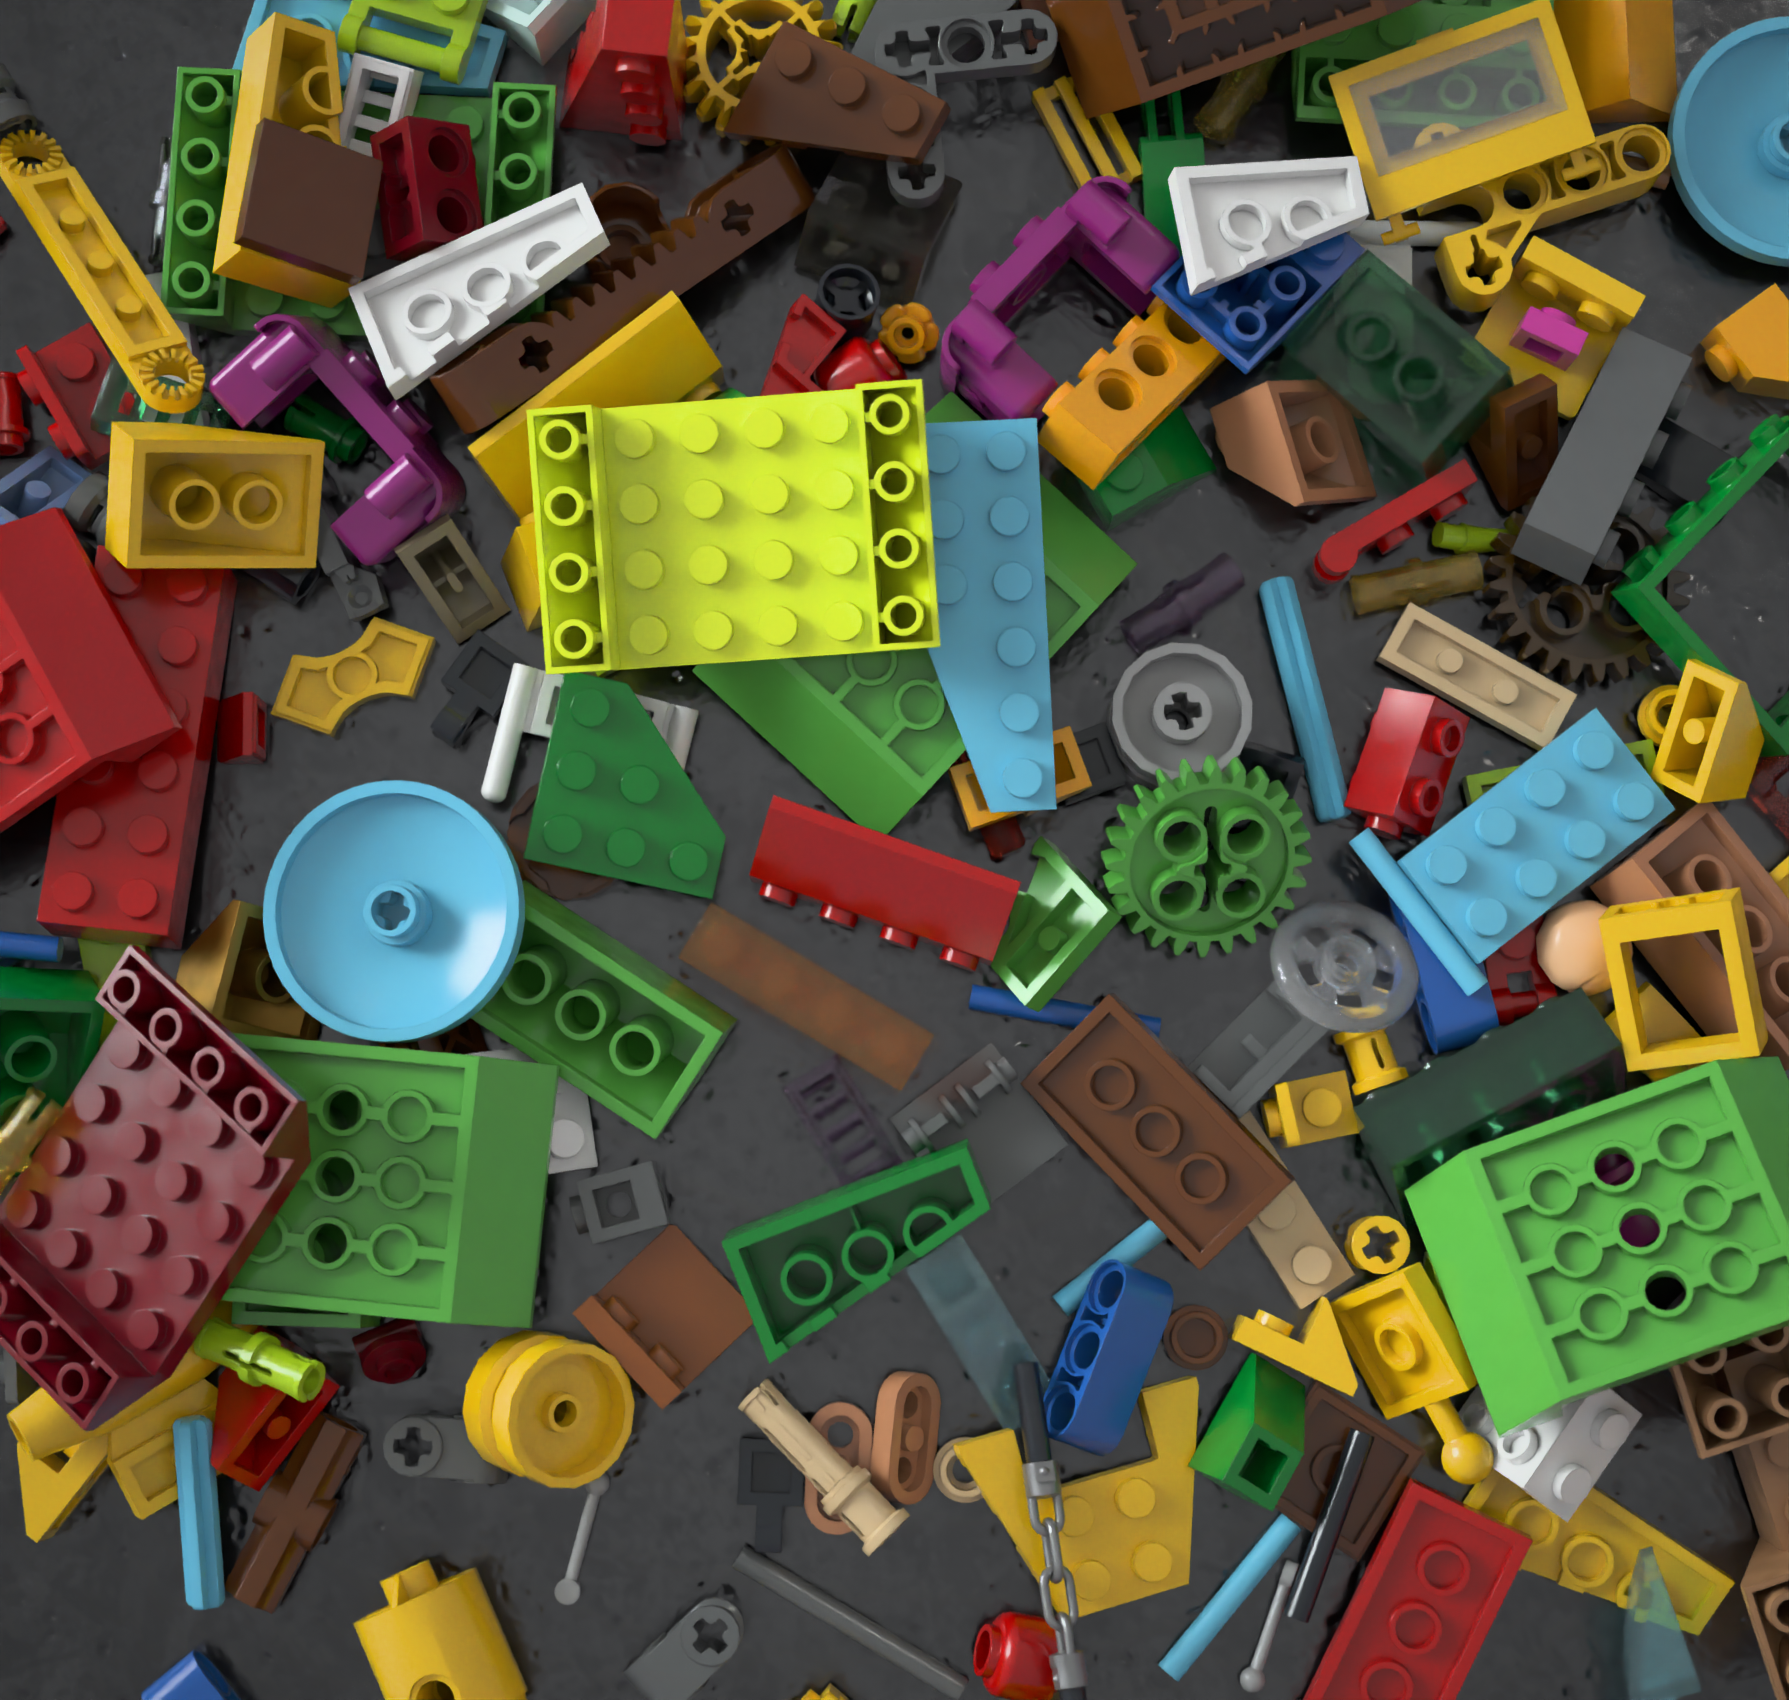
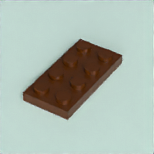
M1115 993L1108 994L1020 1083L1200 1271L1221 1253L1296 1179Z

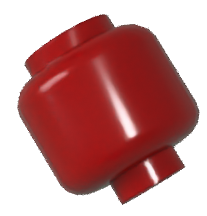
M862 336L849 339L824 358L813 372L817 386L823 391L855 389V384L900 381L908 378L897 358L880 338L871 343Z
M1003 1612L998 1615L992 1624H985L981 1628L975 1643L973 1667L975 1674L982 1677L983 1685L990 1695L1010 1700H1051L1057 1692L1054 1687L1053 1673L1049 1660L1050 1655L1058 1652L1055 1630L1050 1628L1045 1618L1017 1612Z

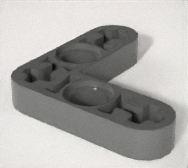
M1032 9L900 21L887 26L878 36L875 46V66L937 97L936 84L1031 75L1043 71L1050 65L1055 56L1058 33L1054 22L1048 15ZM1025 29L1032 30L1035 39H1045V41L1038 43L1035 54H1025L1024 47L1021 44L1003 45V59H993L995 39L992 31H1002L1000 44L1019 41L1021 30ZM963 33L972 34L982 42L984 52L974 62L961 63L949 54L947 46L951 39ZM939 37L937 57L940 65H930L931 52L913 55L911 66L899 67L896 57H886V55H891L895 52V45L898 42H907L910 52L929 51V38ZM941 129L932 144L933 146L930 147L921 163L923 173L934 174V176L925 178L924 189L913 190L910 180L899 179V177L908 174L909 164L886 161L888 186L891 195L898 203L908 208L920 209L930 206L940 197L944 189L945 163Z

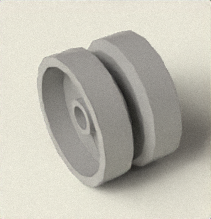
M1172 642L1146 651L1124 671L1107 707L1106 725L1125 772L1134 781L1155 790L1159 787L1155 770L1162 769L1171 780L1179 777L1181 759L1186 758L1195 773L1202 772L1207 755H1213L1221 772H1224L1233 757L1237 758L1240 755L1251 732L1253 702L1243 675L1224 655L1201 644ZM1171 711L1182 712L1188 720L1187 729L1179 730L1177 720H1166V714Z

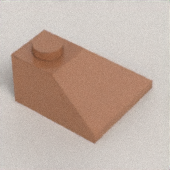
M1341 379L1266 381L1210 408L1216 429V442L1224 455L1227 468L1289 504L1305 506L1358 502L1378 497Z

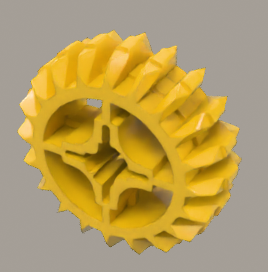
M700 0V10L704 17L688 15L684 22L685 30L690 34V36L686 37L689 57L686 59L688 83L684 86L685 102H699L696 116L702 123L717 117L716 133L721 138L725 137L726 135L723 130L761 63L758 61L750 67L749 56H754L760 61L763 60L784 20L843 49L841 43L831 41L837 35L835 21L833 19L820 20L823 15V4L819 0L810 1L803 6V0H722L720 4L715 0ZM766 21L775 24L769 28L759 30L751 28L746 23ZM723 37L728 42L729 52L735 59L726 68L727 76L717 83L709 70V62L714 48ZM740 140V143L745 146L750 144L748 141ZM764 141L770 147L775 144V142Z

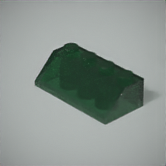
M1580 987L1563 997L1555 996L1545 1000L1537 1006L1533 1013L1507 1027L1499 1026L1487 1031L1475 1044L1450 1057L1442 1056L1432 1060L1423 1067L1420 1073L1398 1085L1377 1089L1362 1104L1354 1107L1353 1110L1361 1140L1405 1227L1407 1228L1415 1224L1416 1221L1404 1191L1462 1151L1628 1092L1622 1043Z

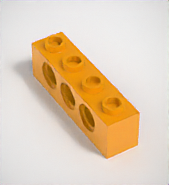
M1158 296L1147 308L1146 312L1150 316L1145 321L1138 315H1135L1112 342L1116 349L1111 354L1104 348L1099 349L1079 372L1077 377L1081 382L1076 387L1072 386L1068 381L1063 383L1042 409L1049 419L1038 434V443L1092 490L1226 359L1220 351Z

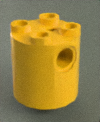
M430 1560L400 1571L380 1581L389 1604L353 1623L385 1700H527L525 1695L528 1690L476 1567L439 1582Z

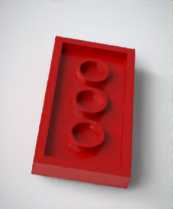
M1410 1477L1303 1700H1455L1533 1541L1530 1535Z

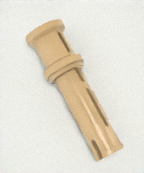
M769 1378L765 1379L759 1385L760 1388L757 1386L740 1403L738 1408L810 1480L814 1487L824 1496L820 1501L824 1505L823 1510L829 1516L837 1514L864 1542L862 1551L870 1557L911 1515L904 1508L896 1510L869 1482L872 1474L865 1467L862 1469L859 1465L852 1468L807 1419L787 1401L783 1394L773 1385V1382Z

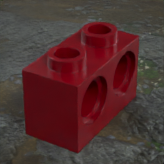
M407 115L370 136L373 158L384 162L378 200L386 259L409 261L484 227L475 172L476 160L472 150L469 125Z

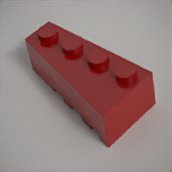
M597 0L596 11H591L587 18L586 31L580 32L576 41V49H571L568 55L559 127L629 135V139L633 142L648 146L666 144V139L682 141L687 104L684 98V86L688 83L686 59L689 57L680 0Z

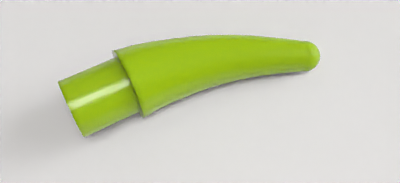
M1438 522L1432 532V544L1435 547L1454 550L1456 554L1493 552L1495 550L1490 546L1492 539L1499 532H1509L1506 529L1479 527L1465 523L1455 525Z

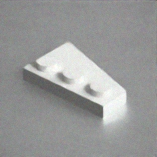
M1357 156L1174 167L1168 178L1191 296L1362 226L1369 215Z

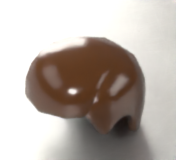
M631 182L604 185L589 197L610 246L586 262L585 265L591 273L612 270L610 261L615 258L631 257L630 248L637 244L651 243L650 234L653 232L671 230L660 209L659 198L652 191Z

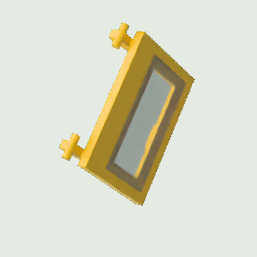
M1536 0L1457 30H1453V27L1419 39L1413 46L1328 76L1353 155L1358 158L1363 185L1375 221L1378 222L1388 218L1391 226V231L1380 234L1384 246L1408 240L1409 237L1421 233L1417 221L1405 225L1401 213L1568 154L1571 167L1561 170L1564 182L1572 179L1577 180L1588 176L1589 173L1602 169L1598 157L1586 161L1582 148L1596 144V139L1550 0Z

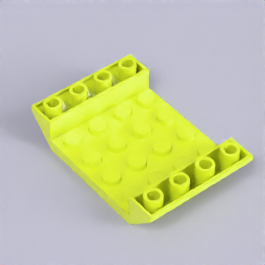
M922 379L855 384V389L602 409L594 405L526 410L546 675L941 647Z

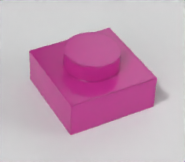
M1530 306L1518 323L1508 345L1566 371L1579 355L1589 333L1575 327L1576 321L1570 315L1558 309L1543 307L1539 310Z

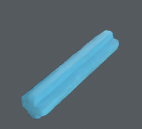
M190 1415L176 1419L173 1424L186 1602L194 1610H207L221 1606L226 1599L216 1469L210 1464L213 1426L211 1420L206 1418L205 1415Z

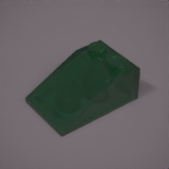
M1368 249L1281 343L1282 347L1372 434L1426 481L1434 477L1490 417L1489 397L1514 386L1509 366Z

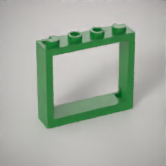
M1774 414L1760 423L1749 436V440L1752 443L1751 447L1739 459L1733 457L1727 460L1709 476L1706 483L1711 488L1697 503L1690 501L1670 516L1664 525L1668 533L1654 547L1652 545L1644 547L1626 562L1622 568V572L1626 577L1610 592L1682 672H1684L1688 659H1697L1735 677L1655 587L1784 453L1789 457V415L1779 417L1777 414ZM1789 691L1768 713L1751 695L1765 738L1759 757L1788 756Z

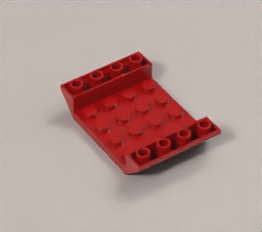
M57 507L0 525V833H2L105 760L132 763L182 728L62 508Z

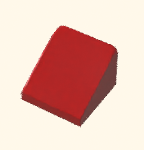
M241 692L223 699L219 702L218 762L222 764H264V760H266L267 704L254 692Z

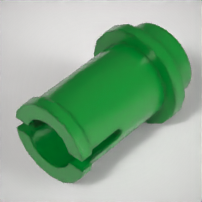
M302 394L294 400L295 404L302 408L299 411L293 406L289 407L283 422L284 428L287 431L294 432L303 438L319 439L325 442L324 450L328 452V459L335 464L344 461L351 465L361 456L367 445L369 433L362 429V425L354 417L345 419L312 400L307 394Z

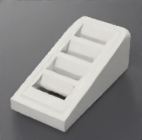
M354 52L342 102L343 112L338 118L341 146H347L348 149L373 157L371 143L354 139L357 127L379 132L407 115L412 116L424 72ZM373 78L396 84L395 96L392 97L369 90ZM365 102L391 109L388 122L362 115Z

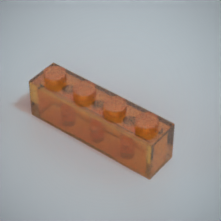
M713 902L709 905L678 956L682 964L901 1094L934 1037L932 1033Z

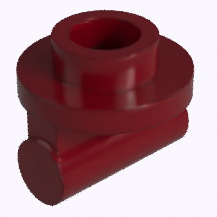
M396 1318L352 1337L364 1375L376 1382L386 1384L404 1382L411 1378L426 1360V1350L421 1339L422 1331L418 1320Z

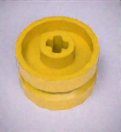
M522 1330L499 1339L478 1359L466 1383L462 1413L468 1439L483 1460L505 1472L519 1477H526L550 1488H577L598 1479L619 1459L631 1434L635 1403L629 1377L611 1354L593 1344L579 1340H569L564 1336L554 1333Z

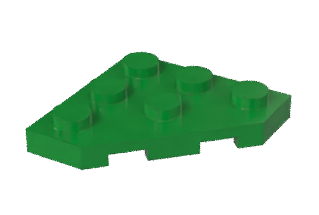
M564 673L523 858L713 899L726 836L635 693L627 683L583 673Z

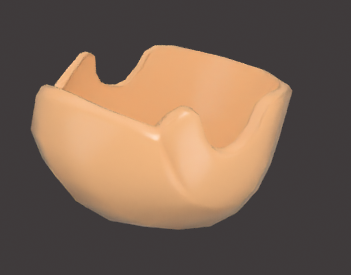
M1592 900L1572 901L1547 913L1536 936L1539 965L1552 983L1561 989L1567 990L1574 997L1596 995L1612 988L1598 921L1609 907ZM1631 941V942H1628V944H1629V949H1630V954H1631V959H1632L1634 952H1633V946H1632V941Z

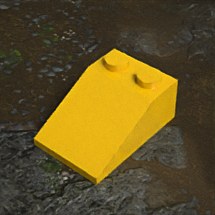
M112 421L105 549L126 568H316L325 442L319 439L182 423Z

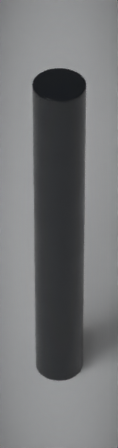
M1353 1428L1349 1430L1283 1613L1289 1617L1308 1623L1373 1445L1374 1436Z

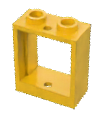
M1740 887L1609 906L1598 921L1628 1072L1648 1070L1649 1077H1669L1687 1071L1688 1064L1712 1062L1720 1059L1753 1058V1056L1761 1055L1769 1038ZM1719 929L1738 1032L1648 1044L1628 942Z

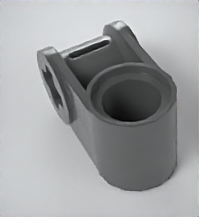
M455 1413L453 1415L409 1414L393 1424L386 1433L383 1443L384 1457L389 1466L401 1475L445 1478L450 1481L475 1484H505L508 1481V1472L483 1460L469 1441L463 1413ZM412 1427L421 1429V1439L432 1441V1450L424 1451L420 1455L418 1462L410 1461L409 1450L398 1447V1439L406 1438L410 1434Z
M720 1597L707 1598L689 1611L669 1632L662 1633L622 1674L646 1700H692L709 1682L708 1679L738 1649L745 1631L744 1617L738 1606L730 1600ZM701 1618L709 1624L716 1622L719 1618L726 1623L727 1628L722 1636L725 1644L716 1638L707 1644L700 1638L699 1635L705 1627Z

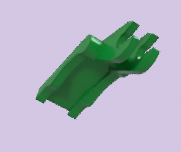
M1180 90L1167 94L1168 117L1172 135L1158 136L1154 99L1141 104L1145 137H1139V157L1143 184L1144 217L1177 246L1180 258L1182 250L1168 178L1174 167L1205 165L1202 132H1184Z

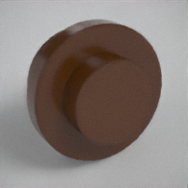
M1188 1305L1178 1309L1169 1317L1163 1332V1344L1168 1356L1179 1366L1189 1370H1203L1216 1364L1224 1355L1228 1344V1332L1224 1321L1215 1311L1201 1305Z

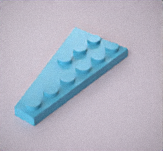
M1037 418L926 423L941 647L927 648L990 813L1056 810Z

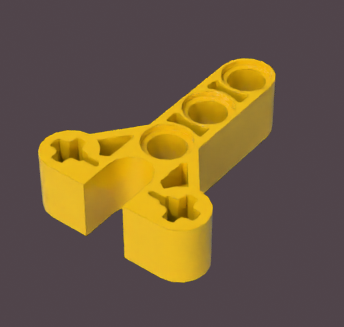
M1447 123L1432 124L1421 131L1412 149L1461 132V130ZM1637 124L1595 137L1596 144L1582 148L1586 161L1598 157L1602 169L1589 173L1586 176L1590 184V189L1580 191L1573 189L1564 182L1561 170L1571 167L1568 154L1417 207V212L1421 216L1453 205L1465 204L1476 209L1482 217L1483 224L1481 226L1444 237L1434 255L1446 293L1451 302L1467 312L1485 311L1494 305L1510 281L1513 270L1512 258L1530 232L1638 198L1647 193L1669 163L1671 149L1665 134L1655 126ZM1631 151L1639 153L1647 161L1649 170H1633L1624 161L1623 153ZM1510 189L1522 191L1529 198L1531 208L1523 210L1513 208L1505 200L1503 192ZM1471 267H1474L1478 276L1489 275L1490 280L1487 285L1483 284L1480 277H1468L1467 274Z

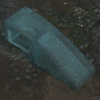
M1650 1546L1639 1550L1628 1590L1623 1624V1671L1627 1700H1678L1679 1697L1702 1690L1653 1547Z

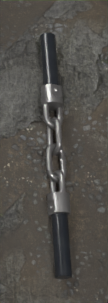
M1038 1361L1014 1364L1012 1368L1026 1464H1022L1025 1493L1032 1528L1042 1538L1046 1566L1039 1578L1043 1615L1046 1623L1055 1630L1058 1649L1057 1653L1049 1656L1055 1690H1059L1060 1700H1087L1085 1686L1089 1685L1086 1654L1083 1650H1075L1072 1627L1077 1622L1079 1609L1073 1575L1067 1567L1063 1566L1059 1532L1065 1524V1513L1057 1460H1052L1039 1365ZM1052 1497L1055 1521L1050 1517H1046L1041 1524L1037 1499ZM1049 1579L1054 1584H1059L1064 1579L1069 1616L1067 1613L1060 1611L1054 1617Z

